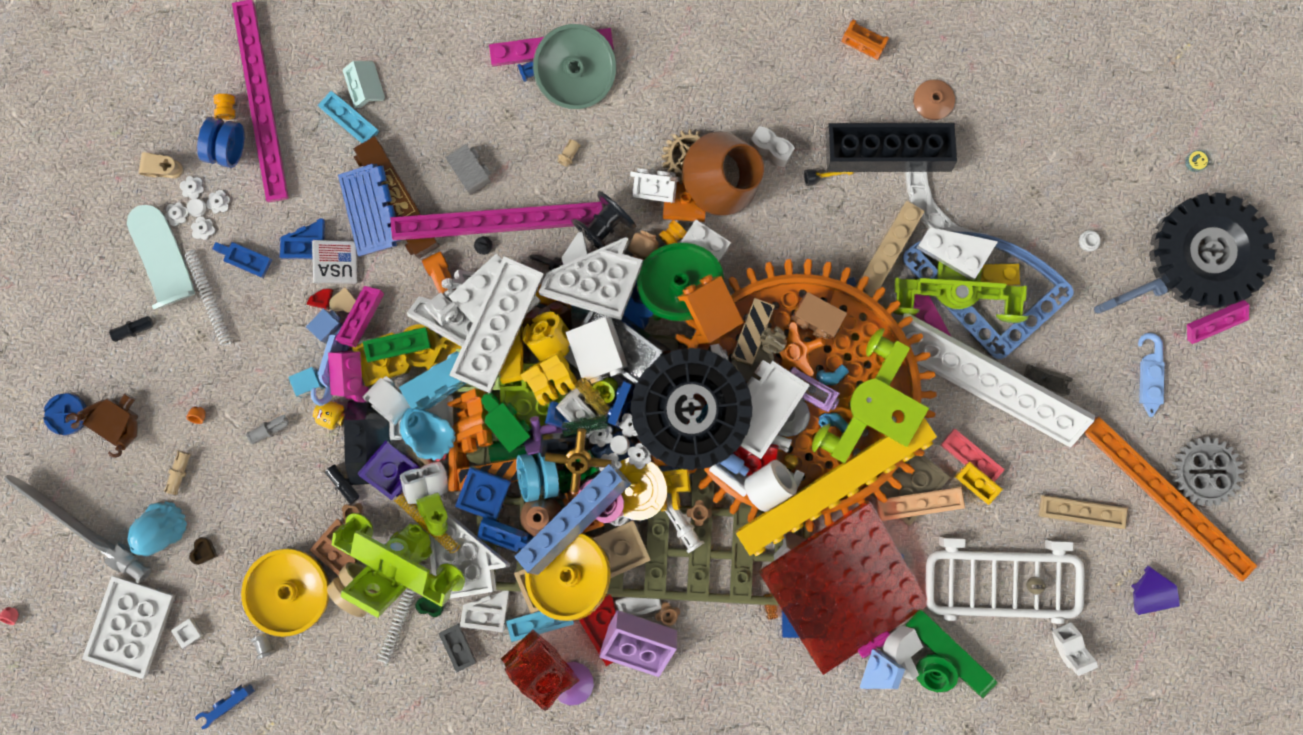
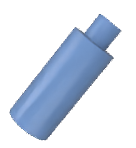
M733 453L729 458L720 463L734 474L739 472L745 476L749 471V468L743 465L745 461Z

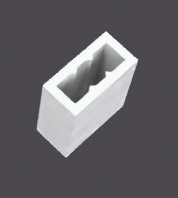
M603 317L566 332L583 382L590 381L591 384L602 381L603 376L608 374L611 377L623 373L622 369L628 367L612 318Z

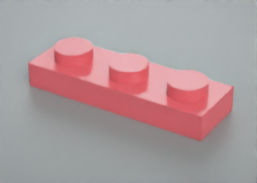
M952 429L940 444L941 447L964 466L970 461L994 482L1005 470L956 429Z

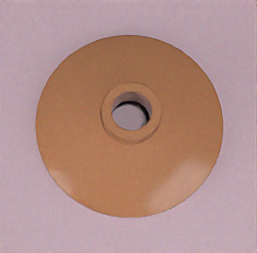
M928 80L916 89L913 99L914 106L922 117L929 120H940L948 116L953 110L955 95L951 87L945 82ZM933 95H938L939 100H934Z

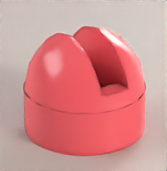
M11 607L3 609L0 613V621L8 625H15L19 616L17 609Z

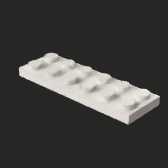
M503 257L449 374L451 377L491 394L544 273Z

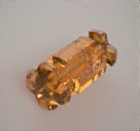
M766 593L763 596L767 598L773 597V593ZM774 604L765 605V612L768 614L766 618L768 620L777 619V606Z

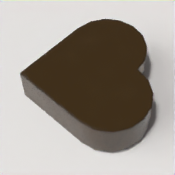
M207 537L196 539L194 549L189 555L190 561L196 565L218 557L212 541Z

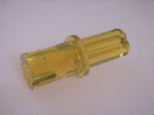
M587 378L579 379L575 384V388L585 397V402L591 404L599 415H606L610 407L600 396V391L595 390Z

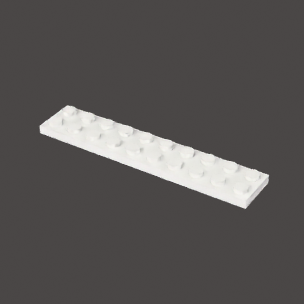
M904 313L899 320L900 322L903 318L909 316L913 318L910 325L902 328L906 338H910L914 334L922 333L923 335L919 342L911 344L914 355H918L921 352H930L931 357L924 361H918L919 365L935 372L939 376L1070 448L1094 422L1095 415L913 315Z

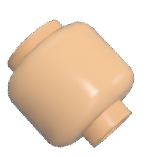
M643 230L640 233L636 232L628 247L629 252L633 254L632 257L644 261L653 251L657 250L659 245L656 240L657 236Z

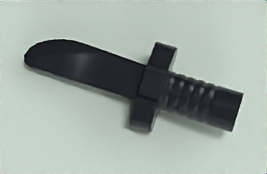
M530 255V259L548 264L550 271L563 265L559 257L551 260L541 255Z

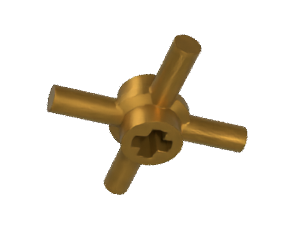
M582 428L577 429L575 448L571 449L566 455L545 454V461L565 463L566 467L572 472L570 488L572 492H579L581 474L587 471L590 466L605 468L608 464L611 465L612 462L609 459L591 458L590 453L584 449L586 430Z

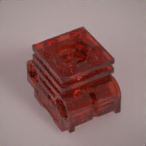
M534 629L501 658V661L505 663L506 668L504 670L511 682L519 688L522 694L534 701L544 711L548 710L563 692L569 690L580 681L572 668L561 658L556 648Z

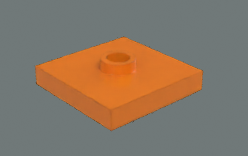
M677 182L675 202H664L663 219L705 222V211L699 208L690 193H687L684 182L683 184Z

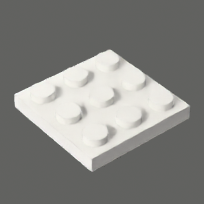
M497 254L448 296L472 323L502 261ZM536 295L534 296V299L529 307L528 312H530L540 302Z

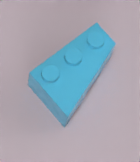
M456 351L450 354L447 360L434 365L428 371L399 387L411 409H430L467 384L449 375L460 352Z

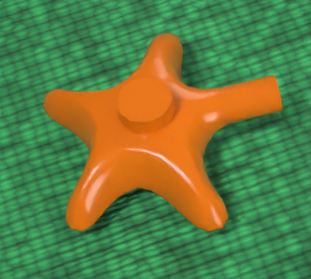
M792 322L789 326L787 344L780 352L782 356L781 367L789 371L793 366H797L806 375L813 376L814 370L810 364L809 353L814 349L824 346L826 344L825 339L821 337L805 342L800 336L797 323Z

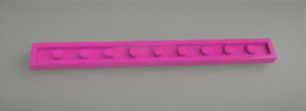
M253 0L232 3L265 198L268 203L289 199L255 3Z
M601 202L390 217L392 240L574 227L571 222L574 218L587 226L594 219L593 216L599 214L603 209Z

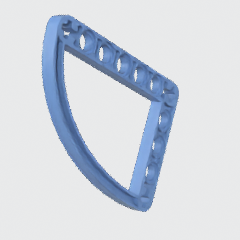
M955 232L998 241L994 248L1025 262L1054 285L1050 291L1022 315L1035 316L1037 320L1035 326L1029 327L1025 321L1013 323L1001 335L991 327L973 306L957 310L945 306L993 358L1003 359L1072 298L1073 288L1044 261L1015 244L985 234ZM920 241L905 251L902 257L903 262L918 279L923 278L921 270L924 267L931 268L933 272L932 277L929 279H937V268L917 249ZM916 253L918 255L916 260L919 263L923 260L925 264L921 265L916 271L914 267L917 264L914 261L909 263L907 261L909 258L907 254ZM1066 287L1067 296L1059 297L1057 301L1060 303L1057 304L1050 295L1052 294L1053 297H1056L1060 293L1058 288L1063 289ZM1047 300L1052 303L1053 308L1049 313L1042 311L1041 304L1043 301ZM967 313H973L976 316L974 324L968 325L965 323L964 317ZM982 328H987L990 331L989 339H980L979 331ZM1017 329L1020 331L1021 337L1018 341L1010 339L1009 333L1011 330ZM996 337L997 340L994 342L998 346H1004L1002 349L1004 353L995 354L996 348L992 344L989 347L986 344Z

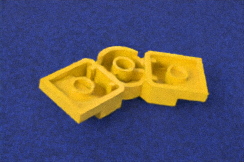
M422 324L412 325L406 328L403 332L424 328L426 326ZM426 327L431 349L368 363L363 343L358 344L356 348L352 347L353 351L360 352L362 378L365 386L369 387L385 376L389 379H394L408 374L412 366L426 367L429 370L434 365L447 360L450 354L462 347L445 337L441 338L438 333ZM389 333V334L383 335V336H381V337L388 336V335H393V334H395V333Z

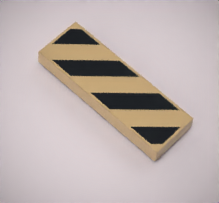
M754 298L732 359L750 366L753 365L761 344L760 336L767 328L775 305Z

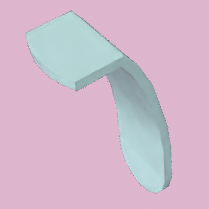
M140 205L132 209L127 218V226L155 293L157 303L152 305L153 309H160L195 295L190 274L164 214L161 210L150 205Z

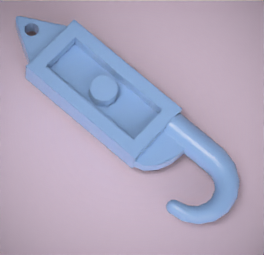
M341 327L333 335H329L318 371L319 380L326 387L323 398H317L316 388L311 390V398L318 406L327 404L333 396L330 392L328 352L348 351L349 349L348 345L340 344L335 340Z
M1145 333L1140 337L1138 346L1141 347L1146 339L1153 340L1155 346L1154 354L1144 356L1140 362L1139 403L1143 404L1148 416L1153 417L1159 406L1164 404L1163 341L1154 333Z

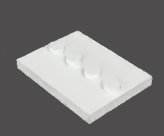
M111 576L82 659L141 679L147 678L175 595L118 576Z

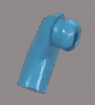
M841 364L833 373L825 372V370L818 371L816 379L824 385H836L849 371Z
M825 413L819 417L818 421L821 427L825 424H831L830 427L836 426L842 433H844L848 426V423L838 413Z

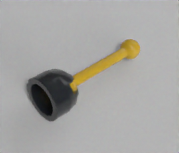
M815 169L804 170V181L806 186H813L820 181V178L842 174L852 175L854 172H828L820 174Z

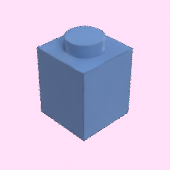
M322 309L306 328L321 342L326 344L329 335H333L342 326L339 322L341 317L333 310L329 312Z

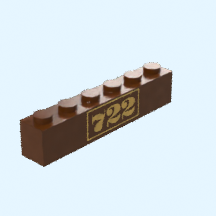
M375 136L353 148L356 153L353 157L359 167L370 164L384 167L387 181L381 183L382 185L388 184L392 201L388 202L387 206L393 205L396 217L422 215ZM435 237L406 239L407 244H405L409 254H414L418 259L440 247Z

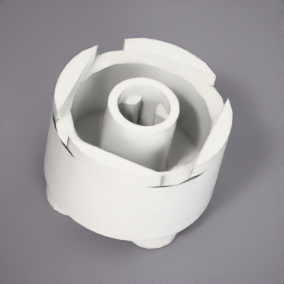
M385 376L383 379L380 378L363 398L367 402L369 401L372 407L385 419L396 425L402 419L407 409L411 407L402 392L396 390L395 383Z

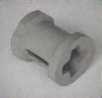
M265 633L250 639L251 643H254L258 653L257 660L276 652V649H273L270 643V634Z

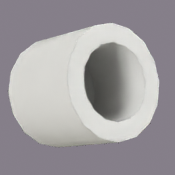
M777 460L771 461L747 477L744 482L749 499L758 509L764 512L770 511L797 492V486L792 474L785 465Z

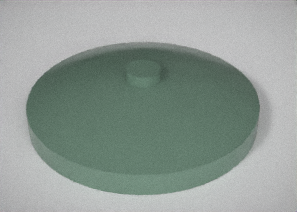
M567 24L552 30L540 41L533 58V74L538 88L549 101L567 109H583L598 103L607 95L615 79L616 60L609 42L598 31L581 24Z

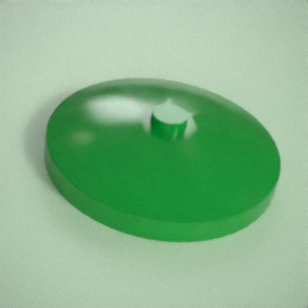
M691 243L668 244L653 251L643 261L637 278L638 292L644 305L655 315L673 321L692 320L693 317L686 302L679 301L678 296L683 294V289L691 285H699L701 283L700 280L708 275H712V277L722 276L724 281L723 270L718 259L701 246Z

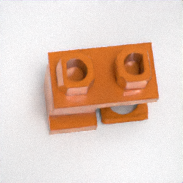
M477 388L463 393L461 397L447 403L450 407H458L462 410L457 413L459 421L453 424V430L456 437L455 442L461 443L463 453L477 451L476 440H478L480 447L493 444V432L485 423V416L489 412L481 402L483 395L488 392Z

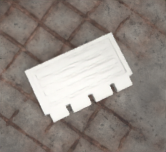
M762 360L754 372L761 377L760 381L751 377L747 383L752 397L753 409L749 431L741 444L742 447L760 459L810 386L774 361L769 364Z

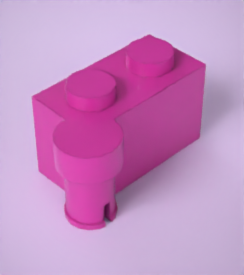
M328 352L331 395L344 396L356 402H366L363 396L369 388L362 386L360 352Z

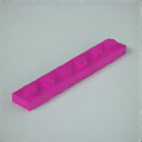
M611 28L596 30L605 37L612 50H614ZM544 37L489 44L492 67L533 61L536 48Z

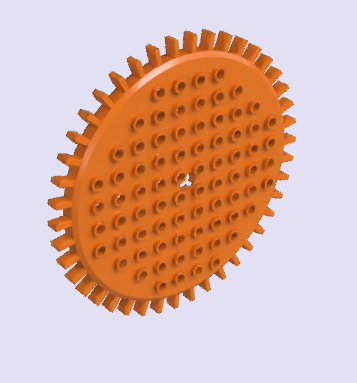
M786 259L784 264L785 275L779 276L774 275L772 263L767 262L765 264L767 278L760 281L756 279L753 269L748 268L746 275L750 284L744 288L739 286L738 281L733 276L728 279L729 285L734 290L731 297L744 323L711 343L699 344L696 335L700 334V331L694 319L686 320L685 322L688 326L696 329L693 338L689 339L681 334H677L675 338L679 343L687 345V349L700 348L707 351L711 345L720 344L723 350L726 349L729 356L733 354L738 342L736 335L742 332L745 324L743 317L749 314L754 298L770 304L773 302L779 304V308L773 310L769 323L771 328L775 329L777 326L783 331L789 330L790 324L795 322L791 319V312L796 310L802 299L799 296L800 290H804L806 293L809 292L818 298H825L827 303L838 309L842 305L846 307L847 314L839 327L838 333L831 339H825V345L831 347V352L825 353L824 346L809 353L810 364L814 370V375L810 377L817 380L816 367L818 365H821L825 372L833 373L841 364L849 371L838 384L826 385L839 393L837 398L840 400L835 409H830L829 412H825L805 400L810 412L807 427L795 436H782L792 439L790 445L793 450L791 453L778 449L777 461L784 464V458L789 454H793L798 458V465L790 472L795 473L798 470L805 473V479L800 482L797 491L842 464V462L831 457V453L818 447L815 453L813 452V434L817 433L821 428L818 421L822 413H838L848 424L850 423L853 415L848 403L851 401V396L857 388V381L865 382L875 379L884 361V358L874 352L869 357L866 355L867 344L877 330L885 328L883 337L892 342L899 341L910 347L889 386L921 403V398L932 399L937 397V392L931 390L921 391L920 380H929L935 377V372L932 371L919 373L917 366L918 361H924L931 357L930 352H921L918 355H914L911 344L919 342L923 338L922 333L906 338L902 328L910 325L913 318L911 316L905 317L897 323L891 316V313L897 310L901 303L897 300L890 303L887 309L882 307L878 300L885 293L886 289L883 287L876 290L872 297L865 294L863 289L868 284L869 277L867 276L859 280L856 288L847 284L851 271L848 267L842 271L840 280L829 278L832 269L831 262H826L823 266L822 276L812 275L811 259L805 260L803 265L804 274H793L791 259ZM861 313L866 315L865 321L859 319ZM798 327L803 340L806 337L810 338L811 341L818 339L813 335V330L809 328L803 330ZM853 333L858 334L859 339L857 341L852 340L851 335ZM773 352L774 362L782 366V357H777L776 353ZM845 353H849L851 355V359L849 361H846L844 359ZM865 361H869L871 363V367L869 369H866L864 367ZM793 366V367L796 368L797 370H799V371H801L802 373H804V372H803L800 368H798L797 366ZM816 386L814 393H810L808 389L806 390L808 395L823 403L829 395ZM700 394L693 395V398L699 401L701 406H696L692 415H694L696 410H702L707 404L705 398ZM900 410L893 412L892 416L895 417L896 423H901L904 419V414ZM928 410L925 418H933L936 413ZM867 425L865 428L868 430V435L865 437L861 435L853 450L858 448L861 452L886 435ZM836 426L830 427L828 432L839 438L842 435V432ZM921 448L914 452L916 456H923L925 453ZM852 450L851 454L849 455L848 459H850L851 457L854 456V455H853V450ZM811 453L813 456L812 460L807 461L805 455ZM903 460L895 464L897 467L886 474L883 471L877 475L878 479L870 485L864 483L858 487L859 491L853 496L848 497L845 495L839 499L841 503L834 508L829 509V507L823 509L821 513L824 516V524L828 529H832L833 520L831 513L838 510L842 511L843 518L847 523L853 522L848 507L855 503H858L861 511L868 515L871 511L864 498L874 493L877 500L882 503L887 502L886 495L881 492L879 487L888 481L892 487L900 490L902 485L892 474L898 467L904 472L913 474L914 468ZM831 461L833 463L832 468L827 469L825 463ZM711 467L705 468L704 471L708 475L700 481L698 487L704 489L714 480L720 486V490L713 497L715 503L721 501L725 493H729L735 497L729 512L734 515L743 502L751 506L747 521L750 522L755 519L760 509L751 502L748 495L746 494L743 497L710 472L709 469ZM697 469L689 470V473H693ZM809 518L805 521V527L808 532H813L814 523Z

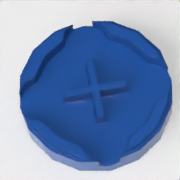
M67 393L57 394L49 399L44 407V423L55 434L66 436L75 434L83 428L84 425L82 423L84 421H80L79 427L73 429L71 424L76 422V420H70L66 423V416L70 413L77 414L87 406L76 395Z

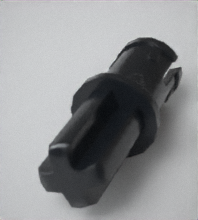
M146 316L133 322L127 321L125 325L110 329L109 334L111 339L117 342L129 336H137V333L152 328L154 323L150 316Z
M335 464L324 472L336 486L334 489L339 490L349 504L359 499V494L349 483V478H345Z

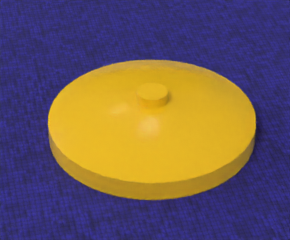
M581 533L539 575L525 572L526 589L532 603L544 615L556 620H578L595 611L604 600L610 585V565L602 547L594 539Z
M295 549L275 550L261 556L247 571L241 588L242 605L249 620L261 631L273 636H293L311 628L324 614L329 601V594L327 592L329 581L321 564L311 555Z

